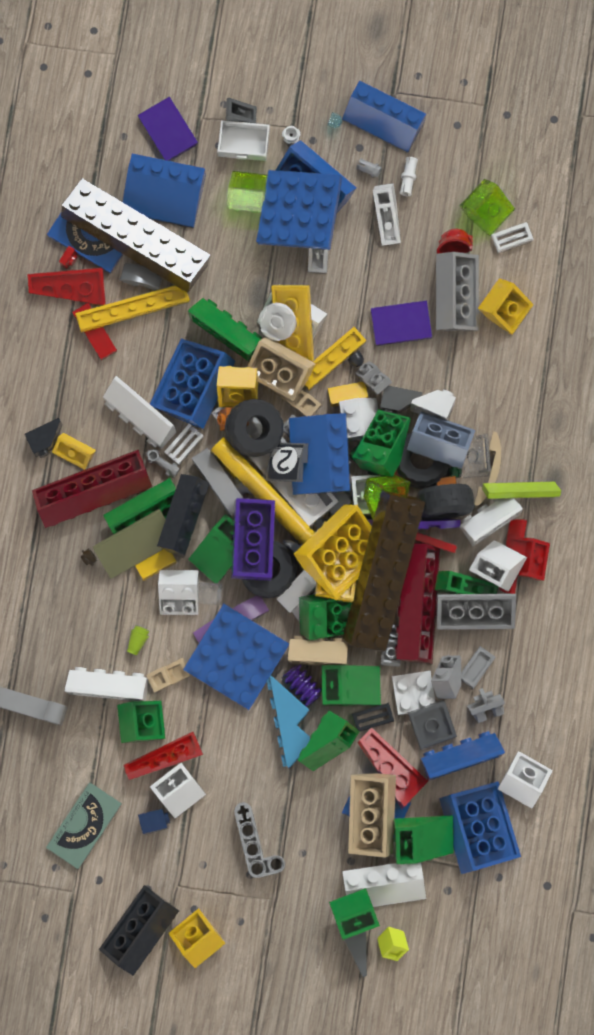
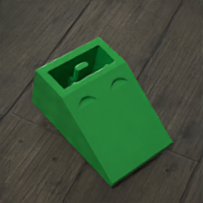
M377 410L352 457L360 469L393 477L402 459L410 417Z
M226 514L211 529L188 559L216 585L232 569L234 521Z
M315 594L299 597L300 634L308 640L343 635L352 603L315 596Z
M322 665V705H381L380 666Z
M328 710L327 714L321 718L317 730L311 734L307 746L301 750L298 761L311 771H315L348 750L360 731L345 719Z
M453 815L394 818L396 864H415L453 854Z

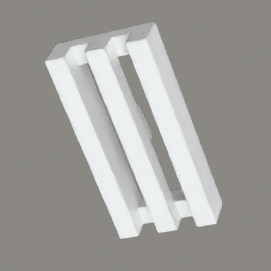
M527 222L491 235L497 253L533 241ZM524 228H525V230H526V231H524V232L515 234V235H513V236L504 238V239L499 240V241H498V239H497V238H499V237H502V236H504V235H507V234L516 232V231L521 230V229H524ZM526 235L528 236L524 239L500 247L501 244L521 238Z
M188 424L165 450V454L180 465L204 435L192 427L191 424ZM191 430L192 432L175 450V452L173 454L170 453L177 446V444L184 438V436ZM194 435H197L198 437L177 459L176 456L180 453V451L186 446V444L193 438Z

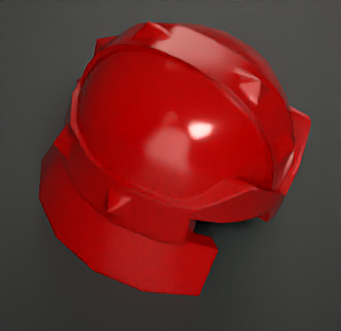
M450 229L441 235V240L438 241L440 245L437 248V254L448 252L468 253L473 248V236L468 235L462 229Z

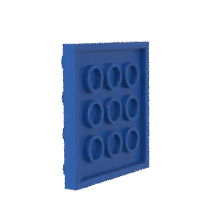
M269 170L256 242L261 245L330 250L342 176Z
M223 604L183 670L250 710L266 684V679H269L287 650L289 643L228 605Z

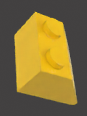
M499 278L478 309L487 319L513 335L534 304L514 283Z
M219 367L217 378L219 407H234L245 400L257 399L258 372L256 368Z
M199 908L168 933L180 952L194 968L198 967L226 944Z

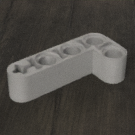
M206 448L191 459L204 479L210 483L209 486L223 504L229 517L234 521L236 498L243 497L210 450Z
M0 687V708L56 725H63L68 709L67 706Z
M245 802L237 804L234 812L250 875L255 878H261L282 872L285 868V861L281 856L274 855L264 858L251 806ZM242 806H244L245 809H249V812L246 813L247 819L251 818L252 822H244L240 824V820H244L243 815L238 814V811L241 810ZM246 825H251L254 829L251 836L243 834V828ZM251 844H255L258 847V853L253 856L247 852V848ZM273 859L281 860L282 867L279 870H274L271 867ZM256 863L261 864L263 867V871L259 875L252 872V867Z

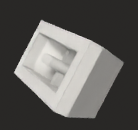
M309 248L308 272L327 273L328 250Z

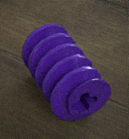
M299 664L290 669L282 678L287 677L285 680L286 684L292 682L290 689L294 690L297 688L295 695L302 694L300 701L307 700L305 706L308 707L321 696L319 693L322 688H314L317 682L310 683L309 681L312 676L304 677L307 671H299L302 666Z

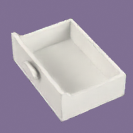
M221 120L217 150L218 157L266 161L270 125Z

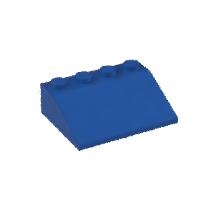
M132 153L122 203L149 219L194 228L206 179L205 168Z
M181 338L150 405L156 410L204 429L218 400L217 378L219 367H233L236 361L225 352Z
M346 413L289 418L290 443L308 444V463H303V482H292L293 495L351 492Z
M488 731L479 734V738L473 741L470 737L461 740V745L453 747V744L441 747L442 751L435 753L432 750L423 753L424 757L420 760L427 780L430 781L501 757L505 754V751L496 734H490Z
M499 781L439 798L444 816L453 815V848L461 874L521 857L502 791L498 790Z

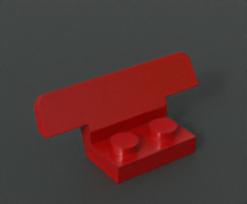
M513 519L509 523L506 547L527 557L510 590L506 591L499 587L500 591L504 593L515 594L518 576L538 581H544L550 543L535 538H524L527 520Z

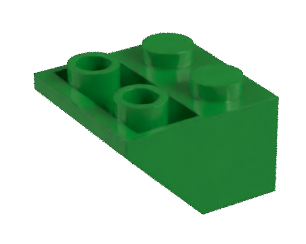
M366 888L329 902L342 940L380 926Z

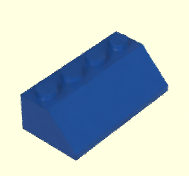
M359 80L350 97L342 120L409 152L426 120V113Z
M301 140L289 147L275 170L341 175ZM342 176L337 213L349 201L357 188L344 176Z

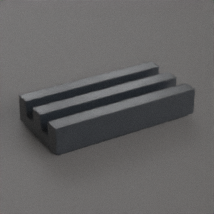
M389 703L352 713L356 729L360 732L394 722ZM387 708V712L360 720L357 719V716ZM389 715V719L363 727L359 726L361 723Z

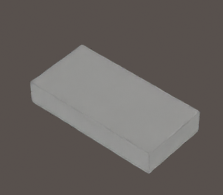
M480 646L461 672V681L474 689L496 657Z

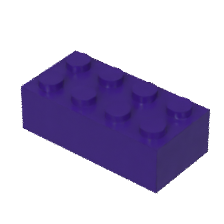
M236 498L234 505L232 579L271 580L275 500Z

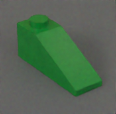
M438 571L435 590L448 594H497L498 586L492 582L457 572Z

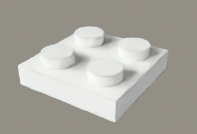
M431 671L392 676L398 715L408 714V712L435 703Z

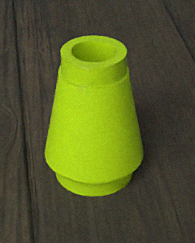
M135 625L134 629L131 630L127 652L138 655L149 638V630Z

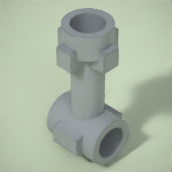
M149 450L146 453L147 461L150 464L156 463L167 471V476L174 478L179 472L180 468L177 467L178 465L176 463L171 465L159 456L160 452L158 450Z

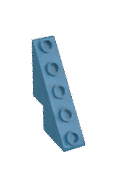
M270 676L266 680L268 690H272L274 696L270 698L272 709H276L277 712L274 722L275 727L280 728L281 736H277L279 747H283L285 755H281L283 767L287 766L290 769L298 760L301 750L310 741V736L297 726L310 710L274 677Z

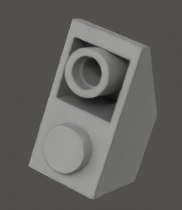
M460 655L442 656L431 679L438 699L456 698L461 687Z

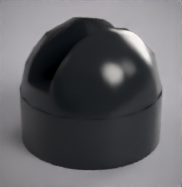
M359 351L347 360L352 366L359 367L363 364L364 357Z

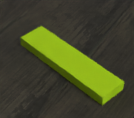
M555 482L483 483L482 490L488 499L560 497L561 489Z

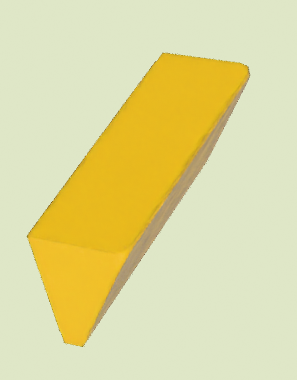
M364 382L328 388L331 407L339 406V401L369 398Z
M62 433L58 436L52 453L85 470L96 450Z
M163 549L135 566L143 581L158 574L160 570H165L176 564L177 561L172 553Z

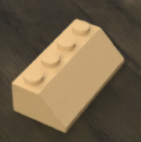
M378 773L351 775L348 854L385 858L393 854L396 775Z

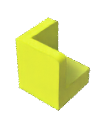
M388 926L377 938L381 955L384 958L398 961L409 950L405 933L402 930Z

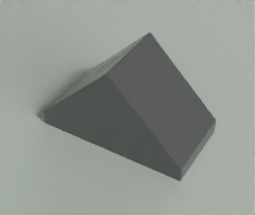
M232 98L226 99L227 121L256 124V106Z

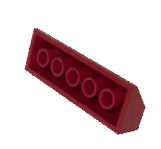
M138 449L32 490L37 511L44 527L47 528L68 519H73L86 512H92L99 507L110 505L112 502L128 498L138 492H144L153 486Z
M414 544L400 595L401 602L398 608L399 625L396 630L398 645L395 647V654L397 660L433 664L438 592L435 590L439 571L440 549L428 544Z

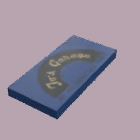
M61 213L47 233V236L66 248L68 246L74 248L78 255L103 268V270L110 274L123 256L122 253L63 219Z

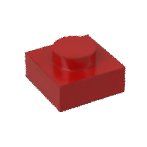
M68 246L59 260L60 265L65 269L73 266L77 260V253L74 248Z

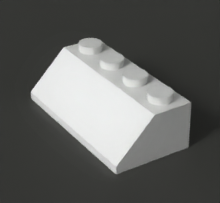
M116 376L103 396L106 401L104 404L111 411H114V409L120 413L119 417L125 423L130 422L133 424V430L140 436L142 434L149 438L147 442L154 448L158 446L162 449L176 434L174 425Z
M75 667V670L69 671L65 686V692L69 695L146 701L148 678L144 677V674L133 673L132 676H126L125 672L113 671V674H106V670L102 669L86 672L87 668Z
M421 862L415 864L394 863L343 871L346 895L366 888L373 907L426 899Z

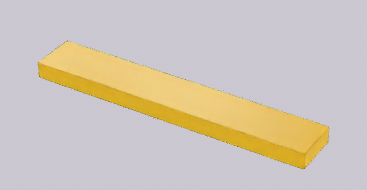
M174 285L75 314L80 331L85 332L190 302L187 292Z

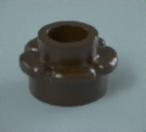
M90 548L85 551L82 550L83 555L80 557L86 565L90 564L93 566V563L98 561Z

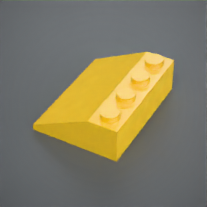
M344 504L294 555L303 569L334 600H337L359 577L372 526L358 505Z

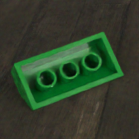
M202 298L188 310L192 322L250 362L258 342L263 339L262 336L256 332L252 334L247 330L248 327L244 323L234 321L232 319L233 316L226 310L220 311L216 308L217 304L210 299L205 300Z
M168 478L104 514L103 516L112 533L116 534L160 509L166 520L176 487L172 480Z

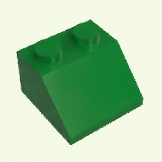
M162 700L133 701L117 705L121 743L166 739Z

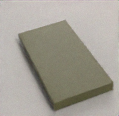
M160 509L92 546L110 579L163 550L157 547L165 523V518Z

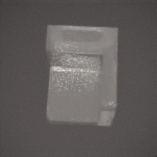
M199 582L198 602L200 604L221 605L223 585Z

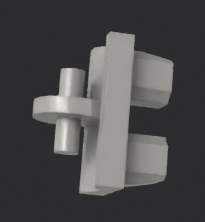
M483 688L479 689L480 695L473 697L475 703L467 705L471 715L474 716L477 723L487 720L485 714L487 710L491 709L494 717L503 715V705L505 702L500 694L493 696L492 691L485 693Z

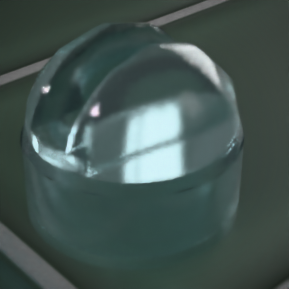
M332 112L327 126L338 128L342 124V118L339 114Z

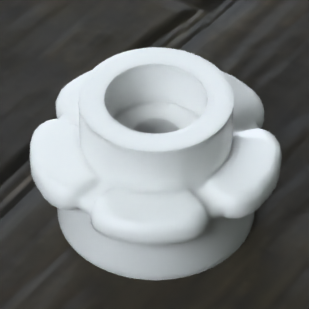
M294 126L285 128L282 132L283 140L288 144L297 143L300 137L299 129Z

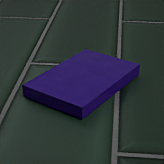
M170 96L138 114L139 120L164 160L171 161L198 145L196 138Z
M427 300L371 308L376 346L432 339Z

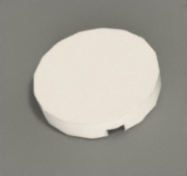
M272 303L266 306L259 315L260 330L268 339L274 341L285 340L295 331L296 316L285 304Z

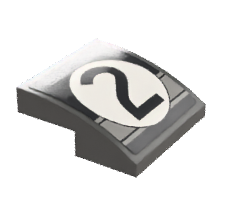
M280 443L270 452L266 481L303 482V463H308V444Z

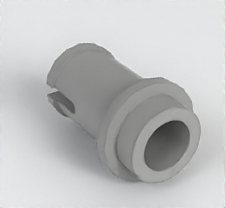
M362 158L359 160V163L362 165L357 164V170L370 174L372 178L379 176L382 167L378 163L373 164Z

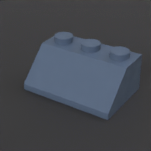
M421 411L407 450L462 469L475 430Z

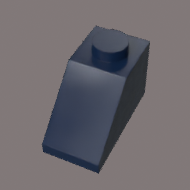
M163 809L138 815L142 833L145 835L169 829L170 817L168 812L164 813Z

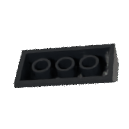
M180 475L157 547L178 557H185L210 484L209 482L196 476Z
M144 885L99 950L118 967L134 976L174 920L179 910Z

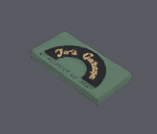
M89 782L46 848L79 869L122 803Z

